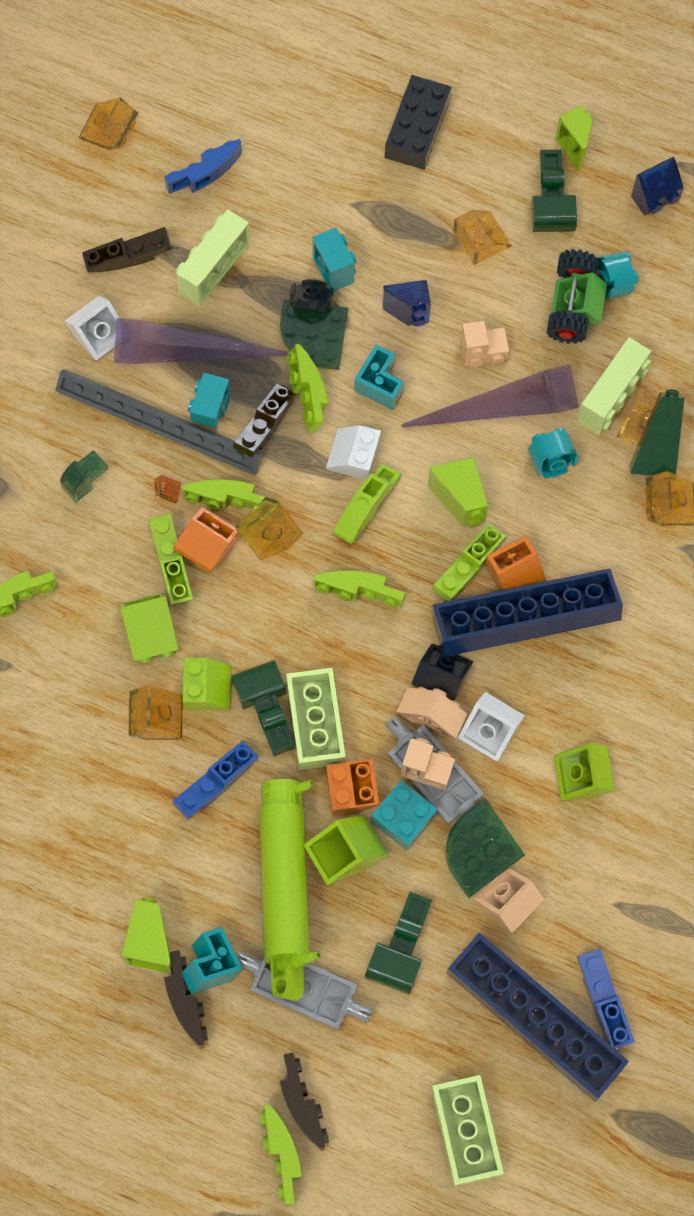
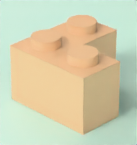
M485 321L462 325L460 346L464 367H479L487 363L501 364L508 360L509 348L505 328L486 330Z
M418 687L417 689L407 688L396 711L410 723L427 725L438 735L450 738H457L467 716V713L460 708L461 705L449 700L446 697L447 694L442 690L434 689L432 691L423 687Z
M410 739L402 764L401 777L446 791L455 759L445 752H433V745H430V742L425 739Z

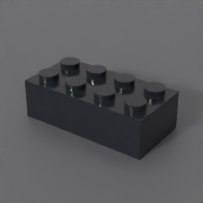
M411 75L385 144L386 159L425 170L450 102L452 86Z

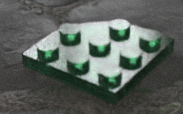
M284 300L280 329L285 347L291 351L295 344H300L316 367L340 370L348 308L329 305L325 312H317L314 309H295L291 300Z
M485 798L457 819L449 832L445 848L449 871L468 898L525 856Z

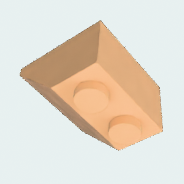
M505 865L472 898L498 925L511 933L545 900L531 880Z

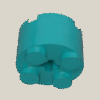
M617 252L597 257L596 276L607 284L605 300L631 294L634 291L635 283L639 281L637 271L633 270L629 252Z
M557 428L547 434L539 433L531 439L532 443L528 448V454L538 476L543 475L544 478L558 477L568 472L567 467L571 464L573 467L577 465L579 456L565 428Z

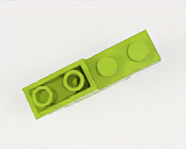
M295 344L286 357V362L290 369L289 382L292 384L293 393L301 394L300 402L303 404L304 410L303 422L306 424L307 432L315 433L324 422L322 411L329 404L327 393L314 362L300 344Z
M383 463L374 474L370 473L346 507L333 530V534L353 544L376 515L378 506L401 479V473Z
M222 479L203 480L185 484L182 488L183 497L187 501L195 504L198 502L207 504L209 508L214 510H226L228 502L236 508L242 509L245 507L252 509L254 513L259 515H271L274 508L273 499L255 494V485L246 482Z
M171 514L149 518L148 521L171 605L193 600L182 555L173 549L177 542Z
M488 523L462 551L461 556L433 585L432 590L447 601H452L459 592H463L485 566L486 556L497 551L506 539V535Z
M351 570L332 571L314 575L313 587L317 591L324 594H335L344 601H356L358 594H362V597L367 600L373 601L376 599L382 601L388 607L396 608L397 606L402 608L405 599V592L387 587V577L374 573Z
M25 571L1 583L0 616L6 617L11 615L13 611L18 610L15 601H26L35 594H46L58 587L53 571L34 578L30 577L29 571Z
M265 1104V1111L260 1112L261 1126L267 1127V1136H263L264 1152L269 1151L270 1157L280 1156V1160H275L277 1176L282 1175L283 1185L278 1186L279 1200L285 1201V1206L295 1205L292 1180L302 1179L299 1158L285 1124L276 1111L269 1104Z

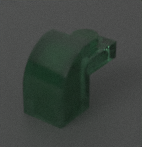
M93 450L79 462L75 460L66 468L60 478L61 487L76 503L93 490L91 482L109 469L108 465Z

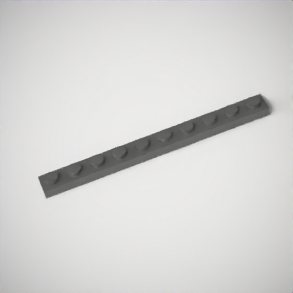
M66 369L60 371L55 391L253 475L258 473L264 455L263 452L257 451L253 457H250L234 449V440Z

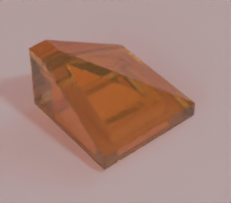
M163 475L155 478L156 497L177 503L181 482Z

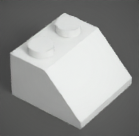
M101 296L96 297L65 320L75 339L95 361L130 336L109 300Z
M361 425L338 428L326 470L366 480L374 465L381 440V431Z
M485 692L476 702L458 739L498 762L517 732L525 715Z

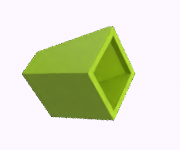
M474 457L431 466L428 485L432 492L463 527L470 526L474 528L482 525L486 519L488 504Z
M164 593L120 604L134 661L139 660V663H146L152 661L153 656L161 655L162 658L175 655L174 651L179 650Z
M365 815L337 819L304 844L305 849L327 886L367 870L388 856L387 851Z
M142 897V900L135 899L122 958L126 965L172 974L170 950L160 906L156 904V900Z

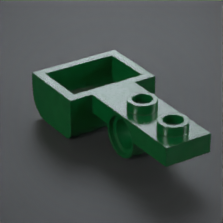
M540 150L542 196L532 197L533 232H575L577 227L576 195H564L562 150Z
M275 660L231 675V680L243 710L252 706L255 707L273 757L295 749L285 716L277 701V697L286 694V688Z
M409 892L389 947L378 942L376 944L365 973L366 979L410 995L422 963V959L412 956L430 908L431 899Z

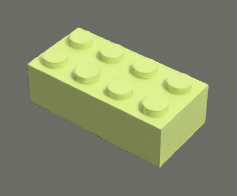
M228 209L223 215L218 216L211 231L205 232L202 242L198 247L195 246L191 250L186 262H182L178 266L176 276L179 294L199 307L249 246V222Z
M629 337L581 404L577 423L598 436L603 430L607 431L613 423L612 418L615 413L619 414L622 411L627 396L630 398L637 388V382L639 380L642 381L647 375V368L651 363L649 359L651 350Z
M326 668L286 674L299 770L345 763V750L333 669Z
M478 1075L433 1085L431 1092L453 1187L501 1177L504 1172L481 1076Z

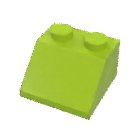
M581 105L559 117L555 138L578 171L582 169L593 122L591 114L585 111Z
M184 658V710H230L231 665L209 658Z
M589 743L554 756L561 801L593 798L615 791L607 746Z

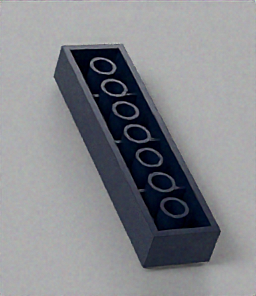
M609 568L434 604L433 622L443 657L621 621L623 603Z
M481 933L476 935L448 968L446 974L594 1102L600 1098L629 1063L624 1056Z

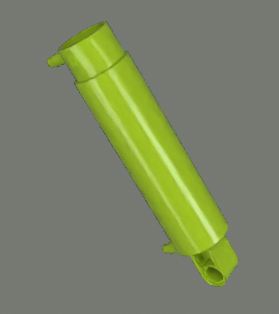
M273 779L266 781L261 786L260 847L263 954L265 963L271 965V990L273 995L297 1001L304 993L303 966L321 957L320 952H310L307 867L306 849L304 847L306 843L305 812L302 806V792L312 788L314 782L312 780L298 782L292 779Z

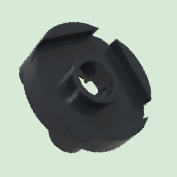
M302 280V284L296 286V283H294L290 288V300L293 302L295 309L305 308L314 309L317 312H325L327 306L333 302L334 290L332 287L330 289L327 288L326 283L323 281Z

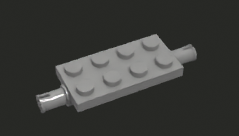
M394 716L392 721L389 720L385 724L398 739V744L388 753V757L400 770H402L410 739H425L430 742V745H433V752L438 753V751L448 753L424 725L413 732L411 730L408 731L397 716ZM454 761L446 791L409 780L420 794L438 809L437 813L447 825L460 815H464L476 831L481 828L480 826L483 827L487 823V819L474 807L475 803L484 796V793L456 761Z
M243 951L239 952L238 961L241 967L253 972L255 976L250 992L335 1030H339L342 1020L347 1014L368 1023L373 1009L353 1001L357 984L307 963L303 966L304 993L302 997L297 1001L274 996L271 990V965L265 963L264 958L257 959Z

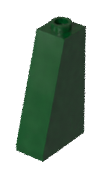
M667 389L666 392L659 393L629 464L631 474L676 477L685 399L678 390Z

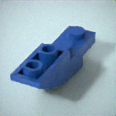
M240 138L234 141H227L217 148L207 149L204 153L200 154V163H192L187 168L172 171L165 176V184L169 194L188 186L191 192L194 193L220 178L242 154Z
M241 741L209 767L206 774L177 796L172 804L189 820L202 808L206 809L232 786L259 756L244 741Z
M601 949L576 956L584 977V985L608 1044L617 1049L634 1043L635 1041L620 998L616 995Z

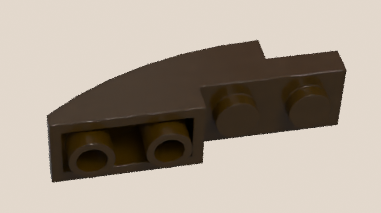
M163 227L127 241L120 238L84 251L82 254L88 273L105 272L155 260L154 255L171 250L172 245L168 231Z
M276 384L256 409L255 416L234 441L233 448L250 457H253L258 450H262L285 416L296 393Z
M180 950L171 951L173 976L164 977L167 994L182 1028L189 1038L202 1049L205 1048L204 1041H208L206 1026L201 1027L200 1017H205L203 1003H198L196 996L187 998V995H190L191 992L182 975V972L187 967L186 956L181 957Z
M293 1052L284 1054L289 1079L280 1081V1086L287 1107L303 1134L320 1151L325 1150V1143H329L326 1128L321 1129L319 1119L323 1118L321 1105H315L314 1099L304 1101V1097H307L308 1093L305 1082L300 1083L298 1073L302 1072L300 1059L294 1058Z

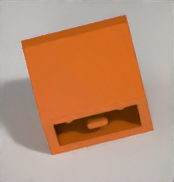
M202 507L191 518L173 549L211 573L233 549L240 530Z
M527 536L486 556L485 567L500 591L547 581L538 554Z
M373 759L326 765L332 817L357 814L379 806Z

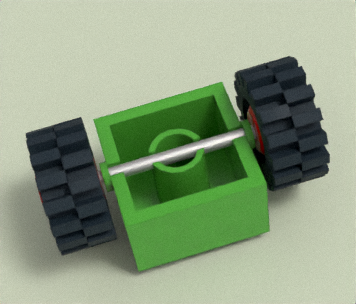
M571 249V252L565 250V252H561L559 255L557 274L563 278L556 280L547 334L550 338L553 337V340H559L561 343L563 341L566 344H570V342L574 344L577 342L581 343L586 339L587 327L601 323L607 284L596 276L598 258L594 254L589 255L588 251L582 252L580 249L578 251Z

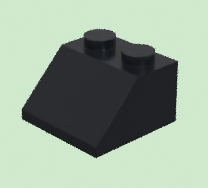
M432 643L420 660L411 684L417 686V688L423 687L432 691L434 689L442 690L447 694L446 697L449 700L455 701L474 661L458 654L443 657L441 647Z

